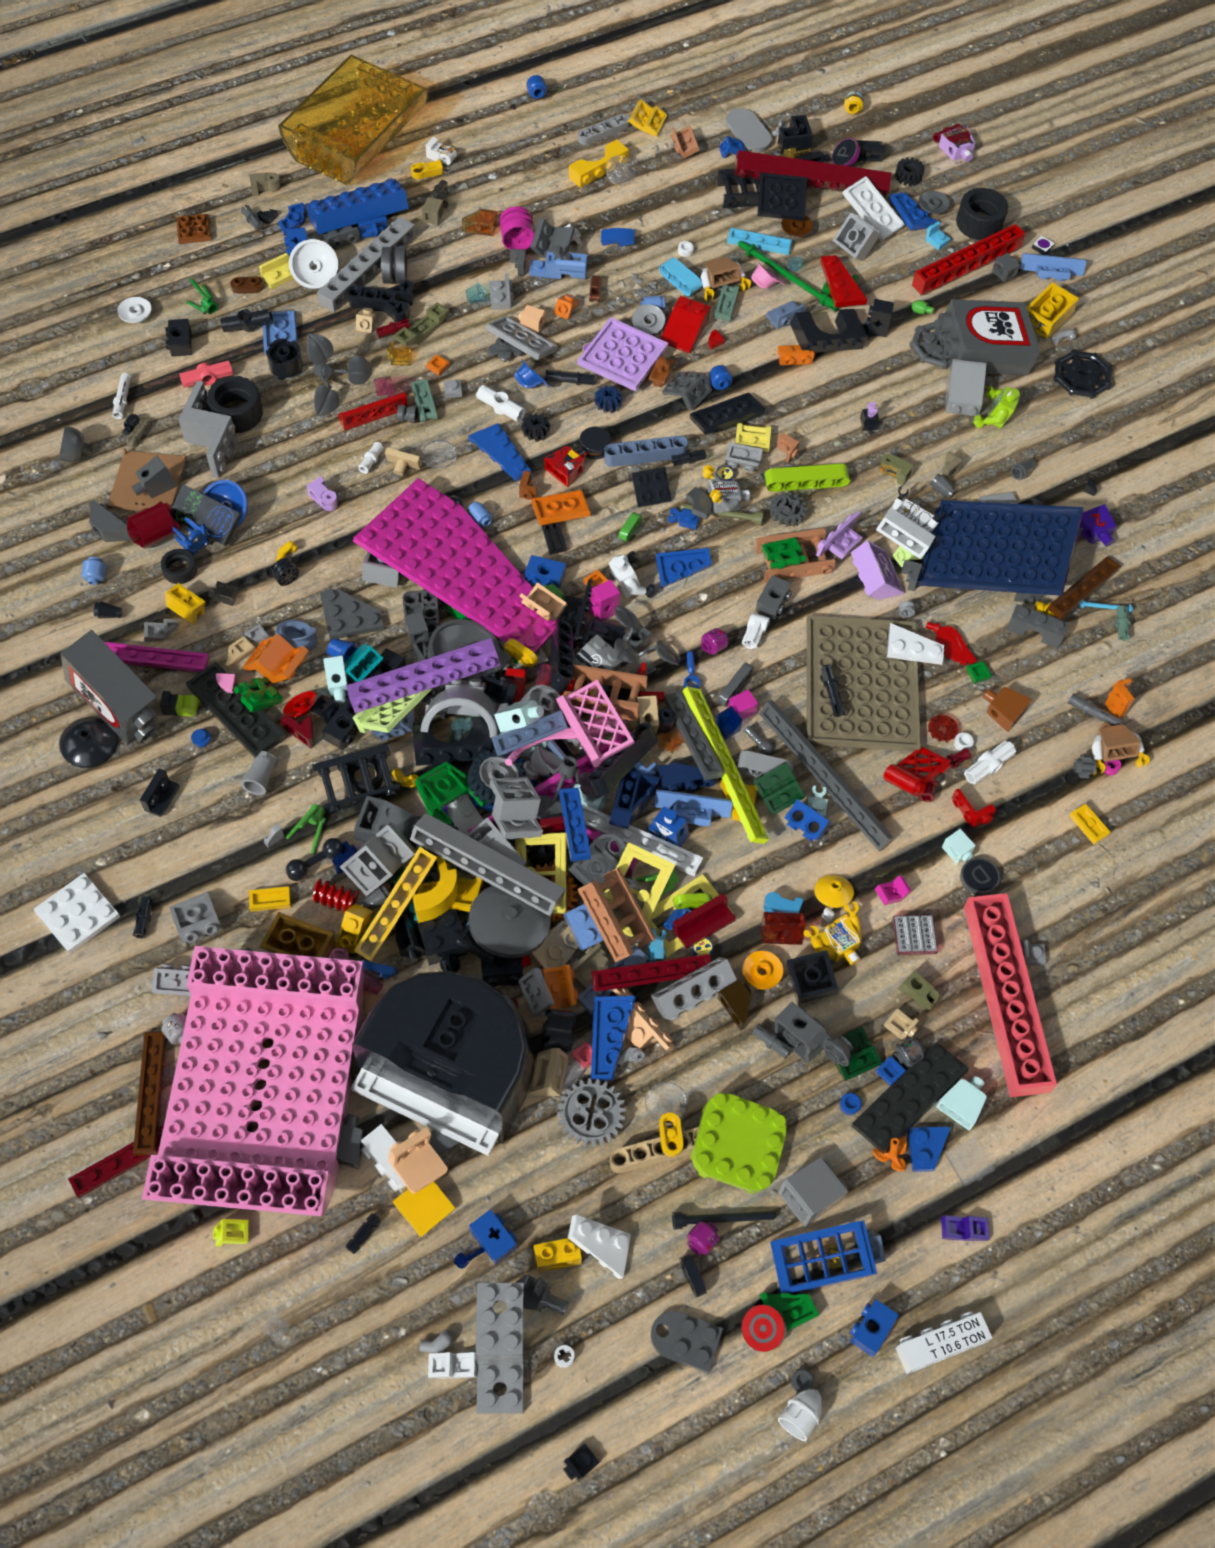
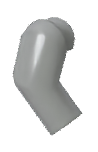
M1066 329L1059 331L1052 338V342L1058 344L1065 337L1070 341L1076 338L1075 330Z

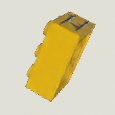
M1052 282L1027 306L1034 331L1048 339L1074 313L1079 298Z

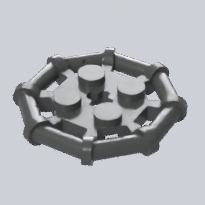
M937 320L923 326L918 325L910 342V348L914 349L920 358V362L936 365L942 369L951 366V360L944 356L945 339L943 333H938ZM934 329L933 332H930V333H927V332H926V331H929V330ZM920 337L925 339L924 342L919 341Z

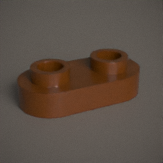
M257 276L236 277L230 282L231 290L236 294L259 293L264 289L263 280Z

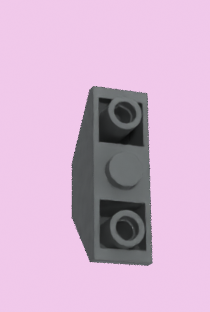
M92 500L90 502L89 522L93 533L105 542L131 541L126 530L127 522H122L115 513H110L102 503L99 504Z

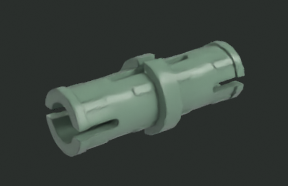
M1119 606L1116 609L1118 640L1128 641L1130 639L1129 626L1131 625L1128 617V607H1125L1124 611V606Z

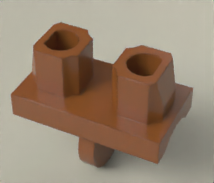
M659 356L649 376V380L653 381L654 386L662 388L665 385L675 360H668L666 357Z

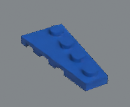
M499 423L468 435L470 442L475 443L478 449L487 453L494 463L497 462L501 469L515 481L522 478L524 470L531 471Z
M635 996L594 997L591 1079L593 1081L597 1079L599 1081L614 1079L636 1001Z

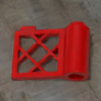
M921 746L920 750L913 751L897 765H889L884 772L883 778L886 782L913 796H919L924 793L926 784L941 772L945 773L951 768L950 760ZM920 754L927 756V758L916 759ZM924 763H928V764H929V766H925V767H918V766H917V764H924ZM931 763H941L940 765L931 766ZM913 764H915V767H914V768H906V767H905L906 765H913ZM922 772H930L925 777L919 774Z

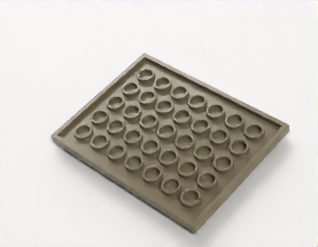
M807 615L806 739L812 745L899 751L920 750L917 661L887 657L890 623L916 633V622ZM830 664L834 676L838 680L837 686L845 710V714L840 717H834L827 689L823 685L824 678L821 671L823 665Z

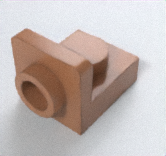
M782 432L778 437L777 448L787 453L786 462L789 463L800 452L798 450L799 441Z

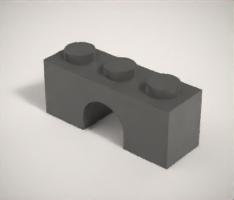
M1016 604L1006 630L1022 636L1028 630L1037 631L1042 635L1041 643L1059 648L1069 623Z

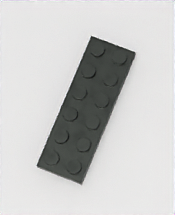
M214 662L186 682L189 690L199 698L207 709L254 758L261 751L267 752L286 738V734L263 710L252 713L240 701L242 693H227L218 685L216 673H227L217 662Z
M936 1042L924 1053V1059L910 1067L852 1123V1127L882 1154H885L890 1149L891 1139H900L968 1072L969 1068Z

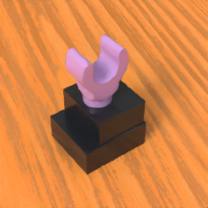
M869 402L868 409H862L860 421L863 431L878 430L879 416L878 409L875 408L876 402Z

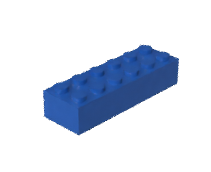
M392 178L382 183H372L368 187H358L354 191H344L340 195L327 196L322 200H312L306 204L309 221L318 234L357 224L359 221L409 209L405 189L396 179Z

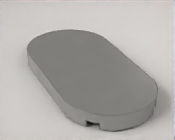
M737 108L727 114V127L738 140L743 141L746 150H754L756 153L768 150L772 140L771 134L752 111Z

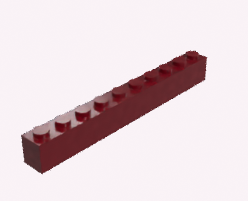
M738 150L735 160L734 175H738L741 178L753 177L759 180L760 173L807 177L806 186H814L817 189L829 188L832 191H844L862 178L867 177L883 197H886L890 191L891 172Z

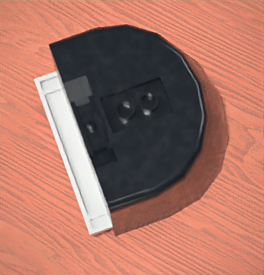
M453 971L418 973L392 985L373 1006L352 1043L359 1074L351 1087L352 1091L487 1156L490 1155L498 1137L499 1142L503 1144L527 1097L534 1072L530 1031L512 999L487 981Z

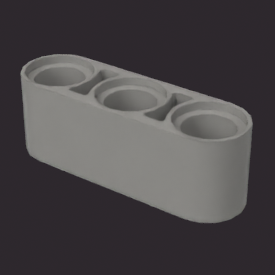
M742 751L739 755L737 770L741 775L757 778L785 761L793 772L794 764L785 759L751 751Z

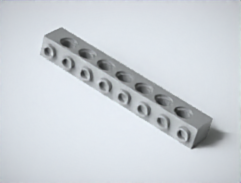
M399 216L377 238L372 240L365 249H362L355 258L351 259L329 282L317 292L319 304L332 312L338 310L348 300L347 289L350 286H363L381 270L382 247H391L395 257V249L397 247H405L416 237L415 225Z

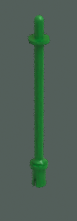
M743 241L738 242V246L746 251L748 258L754 256L818 298L822 306H827L833 312L839 310L840 307L834 306L830 294H822L758 252L755 244L749 246Z

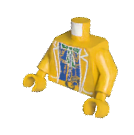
M853 901L852 910H850L848 904L844 905V910L849 913V916L845 914L820 930L816 926H810L812 934L809 930H804V936L811 938L810 942L816 953L827 950L829 959L839 962L845 958L851 966L861 959L855 951L859 948L862 940L861 925L858 914H856L859 905Z

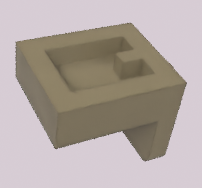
M949 451L946 455L945 465L942 468V475L947 480L951 479L960 471L963 460Z

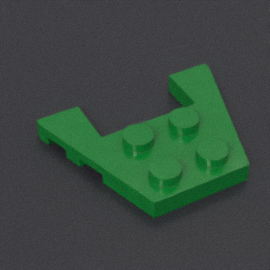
M447 762L421 775L415 781L428 814L449 826L452 825L453 821L443 811V807L467 793L481 807L485 806L487 802L486 800L483 802L479 801L480 796L475 797L473 795L474 791L471 792L469 789L470 785H468L466 774Z

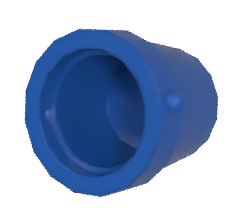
M333 638L328 644L327 654L331 657L342 656L345 663L358 647L355 642L352 643Z

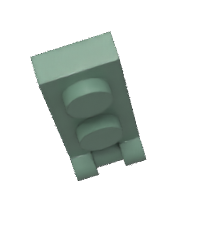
M723 285L714 315L715 319L731 320L740 286Z
M428 380L411 382L420 422H425L427 419L436 420L437 412Z

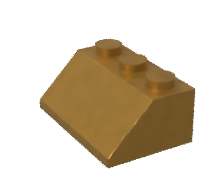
M278 912L261 942L260 948L278 954L329 958V954L333 950L336 941L333 932Z

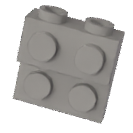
M208 892L169 907L182 943H193L198 937L206 934L213 935L218 929L222 928Z

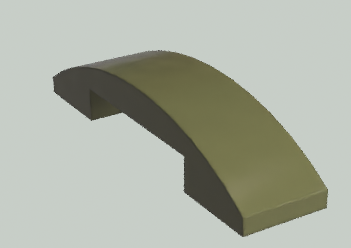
M437 302L426 310L425 317L409 329L403 327L393 335V338L405 346L416 344L434 332L448 316L450 310Z

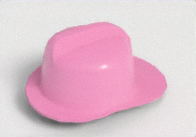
M756 261L758 266L751 279L759 287L770 288L776 282L787 285L785 281Z

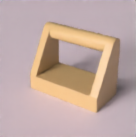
M551 1048L537 1053L529 1091L530 1095L561 1096L569 1056L560 1048ZM544 1060H549L545 1083L539 1086Z

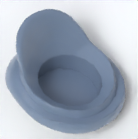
M286 620L281 622L276 628V635L279 634L294 648L304 646L310 651L317 644V628L310 627L304 622Z

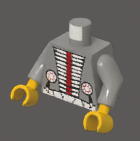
M707 464L703 469V476L706 479L710 478L707 495L712 501V512L720 513L739 510L741 501L750 499L749 490H740L736 481L721 480L716 474H713L714 468Z

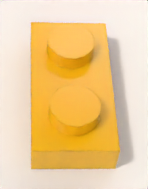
M1087 804L1082 805L1069 815L1094 845L1108 837L1111 833Z

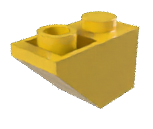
M354 904L347 909L335 946L344 948L349 953L354 954V949L369 927L373 911L358 904Z

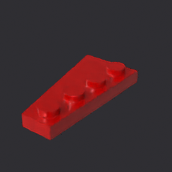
M821 256L820 263L834 306L866 305L867 298L838 256Z

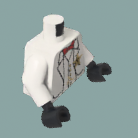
M900 486L898 489L899 497L895 499L892 508L932 533L938 525V520L946 517V512L944 511L942 515L938 516V512L941 510L938 507L935 509L934 515L907 499L903 501V498L909 495V490L907 489L905 494H901L902 486Z
M634 551L627 555L612 557L608 563L626 598L632 595H646L648 598H652L658 592L654 590L655 586L652 584L647 588L640 585L631 567L638 560V558L633 556L635 554Z

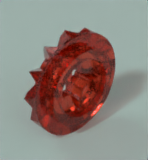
M937 715L929 721L928 733L931 734L932 738H936L938 742L945 741L947 743L957 735L958 726L951 717ZM940 724L943 727V729H946L945 734L942 730H939Z

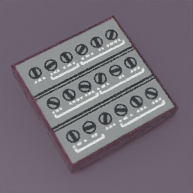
M933 915L893 916L892 921L897 955H930L938 953Z

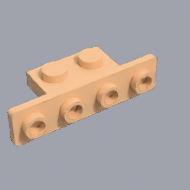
M625 987L613 989L617 996H633ZM635 1002L626 1036L639 1049H642L655 1037L666 1050H673L675 1045L672 1043L673 1039L666 1032L663 1033L658 1028L659 1023L654 1018H649L645 1013L646 1009L643 1005Z

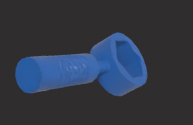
M690 651L687 652V669L690 675L684 679L683 686L685 689L688 686L687 682L692 680L697 683V686L694 688L700 689V679L693 675L695 671L694 652Z

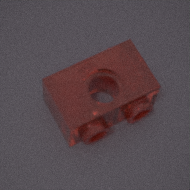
M763 912L760 929L762 943L802 945L806 928L803 913Z

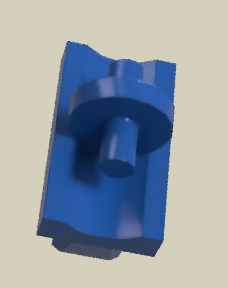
M386 216L359 221L358 227L361 239L372 236L378 237L388 227Z

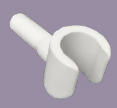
M826 907L821 915L828 923L836 915L832 911V907Z

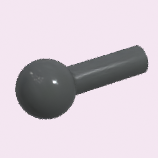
M749 725L743 730L758 745V751L761 754L769 755L772 753L773 745L771 742L764 741Z

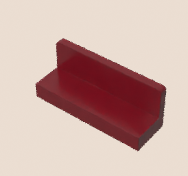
M722 893L673 921V932L684 947L688 949L735 922L736 917L728 908V898Z

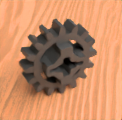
M782 492L781 496L776 494L775 499L772 498L769 507L770 516H774L773 521L778 520L779 525L785 523L786 527L789 524L794 527L796 522L801 524V521L805 520L808 510L806 508L807 502H803V497L797 498V493L794 496L791 495V492L788 495Z

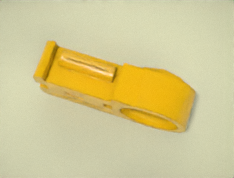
M440 159L429 163H415L411 166V176L417 180L443 174V166Z

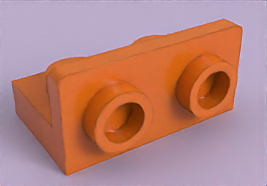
M800 345L778 346L777 348L780 365H806L813 363L814 351L801 350Z

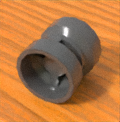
M399 404L397 412L398 422L409 421L410 423H416L417 406L406 407Z

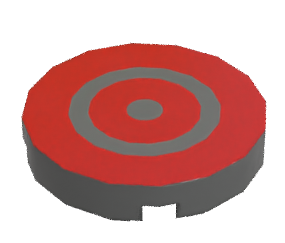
M759 1305L751 1308L746 1313L742 1321L743 1338L751 1348L756 1351L769 1352L782 1345L786 1337L787 1326L781 1312L773 1306Z

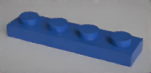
M579 787L559 789L570 861L591 859Z

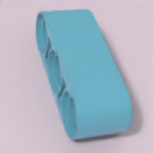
M675 257L659 266L662 276L686 296H690L702 288L700 278Z

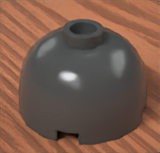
M69 426L64 427L59 460L73 462L80 459L82 453L86 454L88 443H84V436L78 429Z

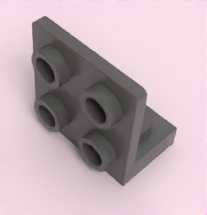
M539 219L530 248L540 258H546L547 252H553V247L556 245H560L564 252H568L575 229L573 227H552L545 219Z
M682 371L666 385L662 393L664 395L682 396L687 409L693 410L712 391V388L705 373Z

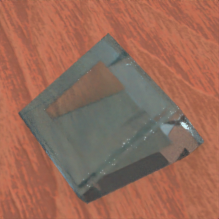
M480 283L465 290L469 304L487 301L486 290Z

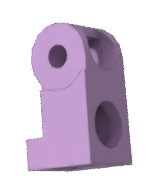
M321 476L307 485L308 495L324 510L333 511L337 508L336 493L326 488L325 480Z

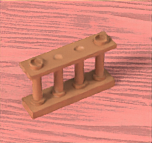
M825 528L756 538L754 547L756 554H763L761 551L762 544L795 537L802 548L800 555H805L806 561L802 562V564L785 566L784 569H771L770 562H773V560L767 561L765 558L768 569L765 570L764 583L769 581L771 575L787 580L832 573L836 563L835 559L827 560L825 553L818 557L819 562L810 563L805 549L807 546H815L818 552V544L822 539L825 540L826 537Z
M573 665V680H576L573 692L581 689L584 682L592 683L595 680H598L601 687L602 685L613 686L609 700L619 717L638 722L639 703H636L639 691H647V676ZM593 688L591 695L588 696L597 698L599 694L598 688ZM620 688L632 689L628 701L617 699ZM565 691L563 697H566L572 694L573 692ZM575 698L570 702L573 706L581 707L583 699ZM586 700L584 708L594 710L596 702ZM599 703L597 711L607 713L608 705Z
M619 867L603 875L605 882L598 884L597 880H594L577 889L615 962L634 954L631 947L634 944L638 943L641 947L656 939ZM607 889H610L614 900L609 903L603 894ZM618 906L624 916L619 921H617L612 911ZM626 925H629L633 936L629 939L626 938L622 930Z

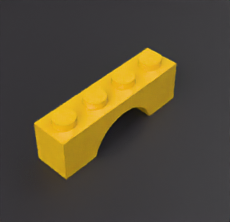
M617 139L605 145V156L598 161L580 159L570 164L569 178L581 188L627 163L629 149Z

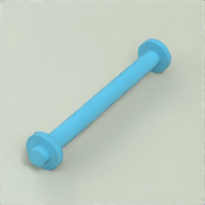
M1085 600L1079 604L1081 608L1086 606L1115 610L1120 606L1085 602ZM1131 604L1124 606V611L1125 607H1128V613L1133 611Z

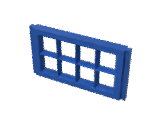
M864 1220L770 1242L781 1293L793 1294L877 1274ZM854 1231L858 1248L844 1251L840 1234ZM835 1236L839 1252L825 1255L822 1238ZM817 1240L820 1256L806 1259L803 1243ZM798 1244L801 1261L787 1263L784 1247ZM859 1252L863 1269L849 1272L845 1255ZM840 1256L844 1273L830 1276L826 1259ZM821 1261L825 1277L811 1280L808 1263ZM803 1265L806 1282L792 1285L789 1268Z

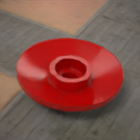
M306 691L298 694L285 705L283 714H287L291 718L306 715L317 700L316 693Z

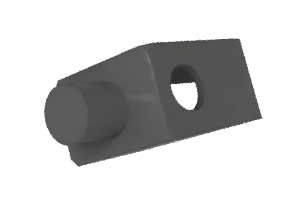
M157 455L136 472L140 482L131 488L137 496L146 491L151 498H154L177 487L167 467Z
M347 1114L344 1124L341 1125L336 1159L340 1165L359 1169L362 1155L361 1149L363 1148L361 1140L364 1138V1133L362 1129L356 1128L359 1117Z

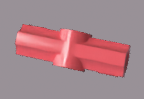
M229 361L213 365L205 362L199 364L197 369L179 373L183 388L195 385L196 381L204 382L205 386H209L215 383L216 379L233 375Z

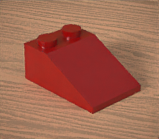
M680 296L673 307L660 340L667 342L670 347L691 353L709 321L710 306Z

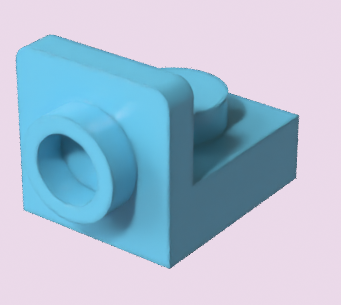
M939 221L928 227L925 239L937 250L948 245L951 240L950 237L939 230L941 226Z

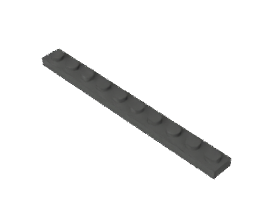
M773 700L767 701L759 713L761 717L823 787H826L830 796L878 851L884 850L893 839V836Z

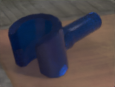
M482 1247L467 1257L460 1252L454 1258V1264L458 1268L464 1269L473 1258L484 1253L485 1250Z

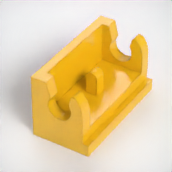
M180 583L165 592L166 606L192 625L197 622L198 613L203 617L205 601Z

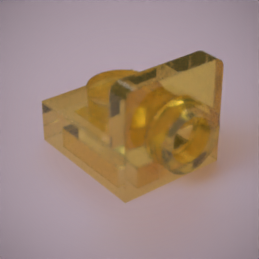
M390 342V348H387V358H390L391 365L411 366L412 350L409 348H395L394 342Z

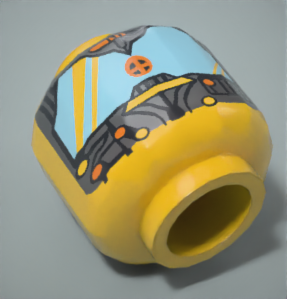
M851 91L844 99L845 111L851 115L860 113L863 109L864 98L860 92Z

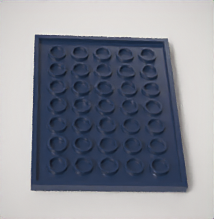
M941 500L939 506L941 510L938 512V516L942 515L945 511L946 517L938 520V525L931 533L935 538L925 553L917 580L918 586L1063 596L1083 515V507Z

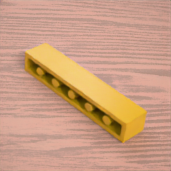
M419 847L354 949V952L370 962L372 961L411 900L412 895H414L437 859L436 856Z

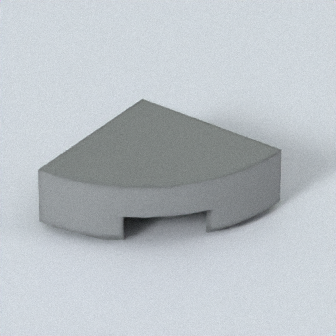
M261 624L244 632L247 639L258 643L270 637Z
M279 824L270 829L271 833L268 837L265 836L264 844L267 848L284 838Z

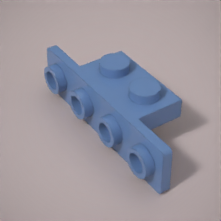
M1023 253L1020 270L1036 271L1037 276L1041 279L1055 278V280L1064 281L1065 279L1069 280L1070 275L1083 276L1086 260Z
M657 789L654 807H666L674 810L676 814L684 818L689 824L710 826L711 815L730 818L733 802L728 799Z

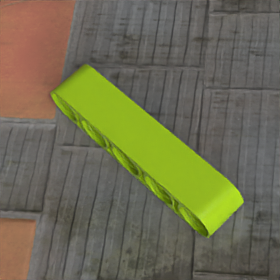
M845 464L772 468L764 473L766 487L770 492L844 487L850 483L848 468Z

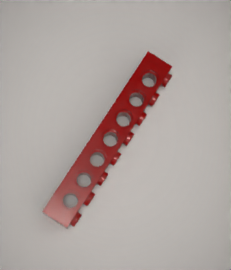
M1017 224L1005 228L915 271L912 286L922 296L995 261L998 256L1020 249L1026 233Z

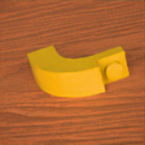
M436 856L440 875L438 884L430 891L412 895L418 923L439 917L452 906L457 897L458 880L456 869H451L450 862H446L440 856Z

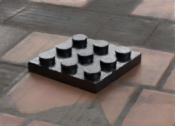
M760 173L757 216L804 221L807 177Z

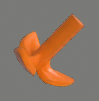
M905 1136L900 1139H891L890 1152L887 1151L885 1154H882L877 1148L873 1149L872 1152L879 1161L887 1162L891 1159V1167L894 1170L901 1172L907 1168L905 1160L898 1157L905 1154L907 1150Z

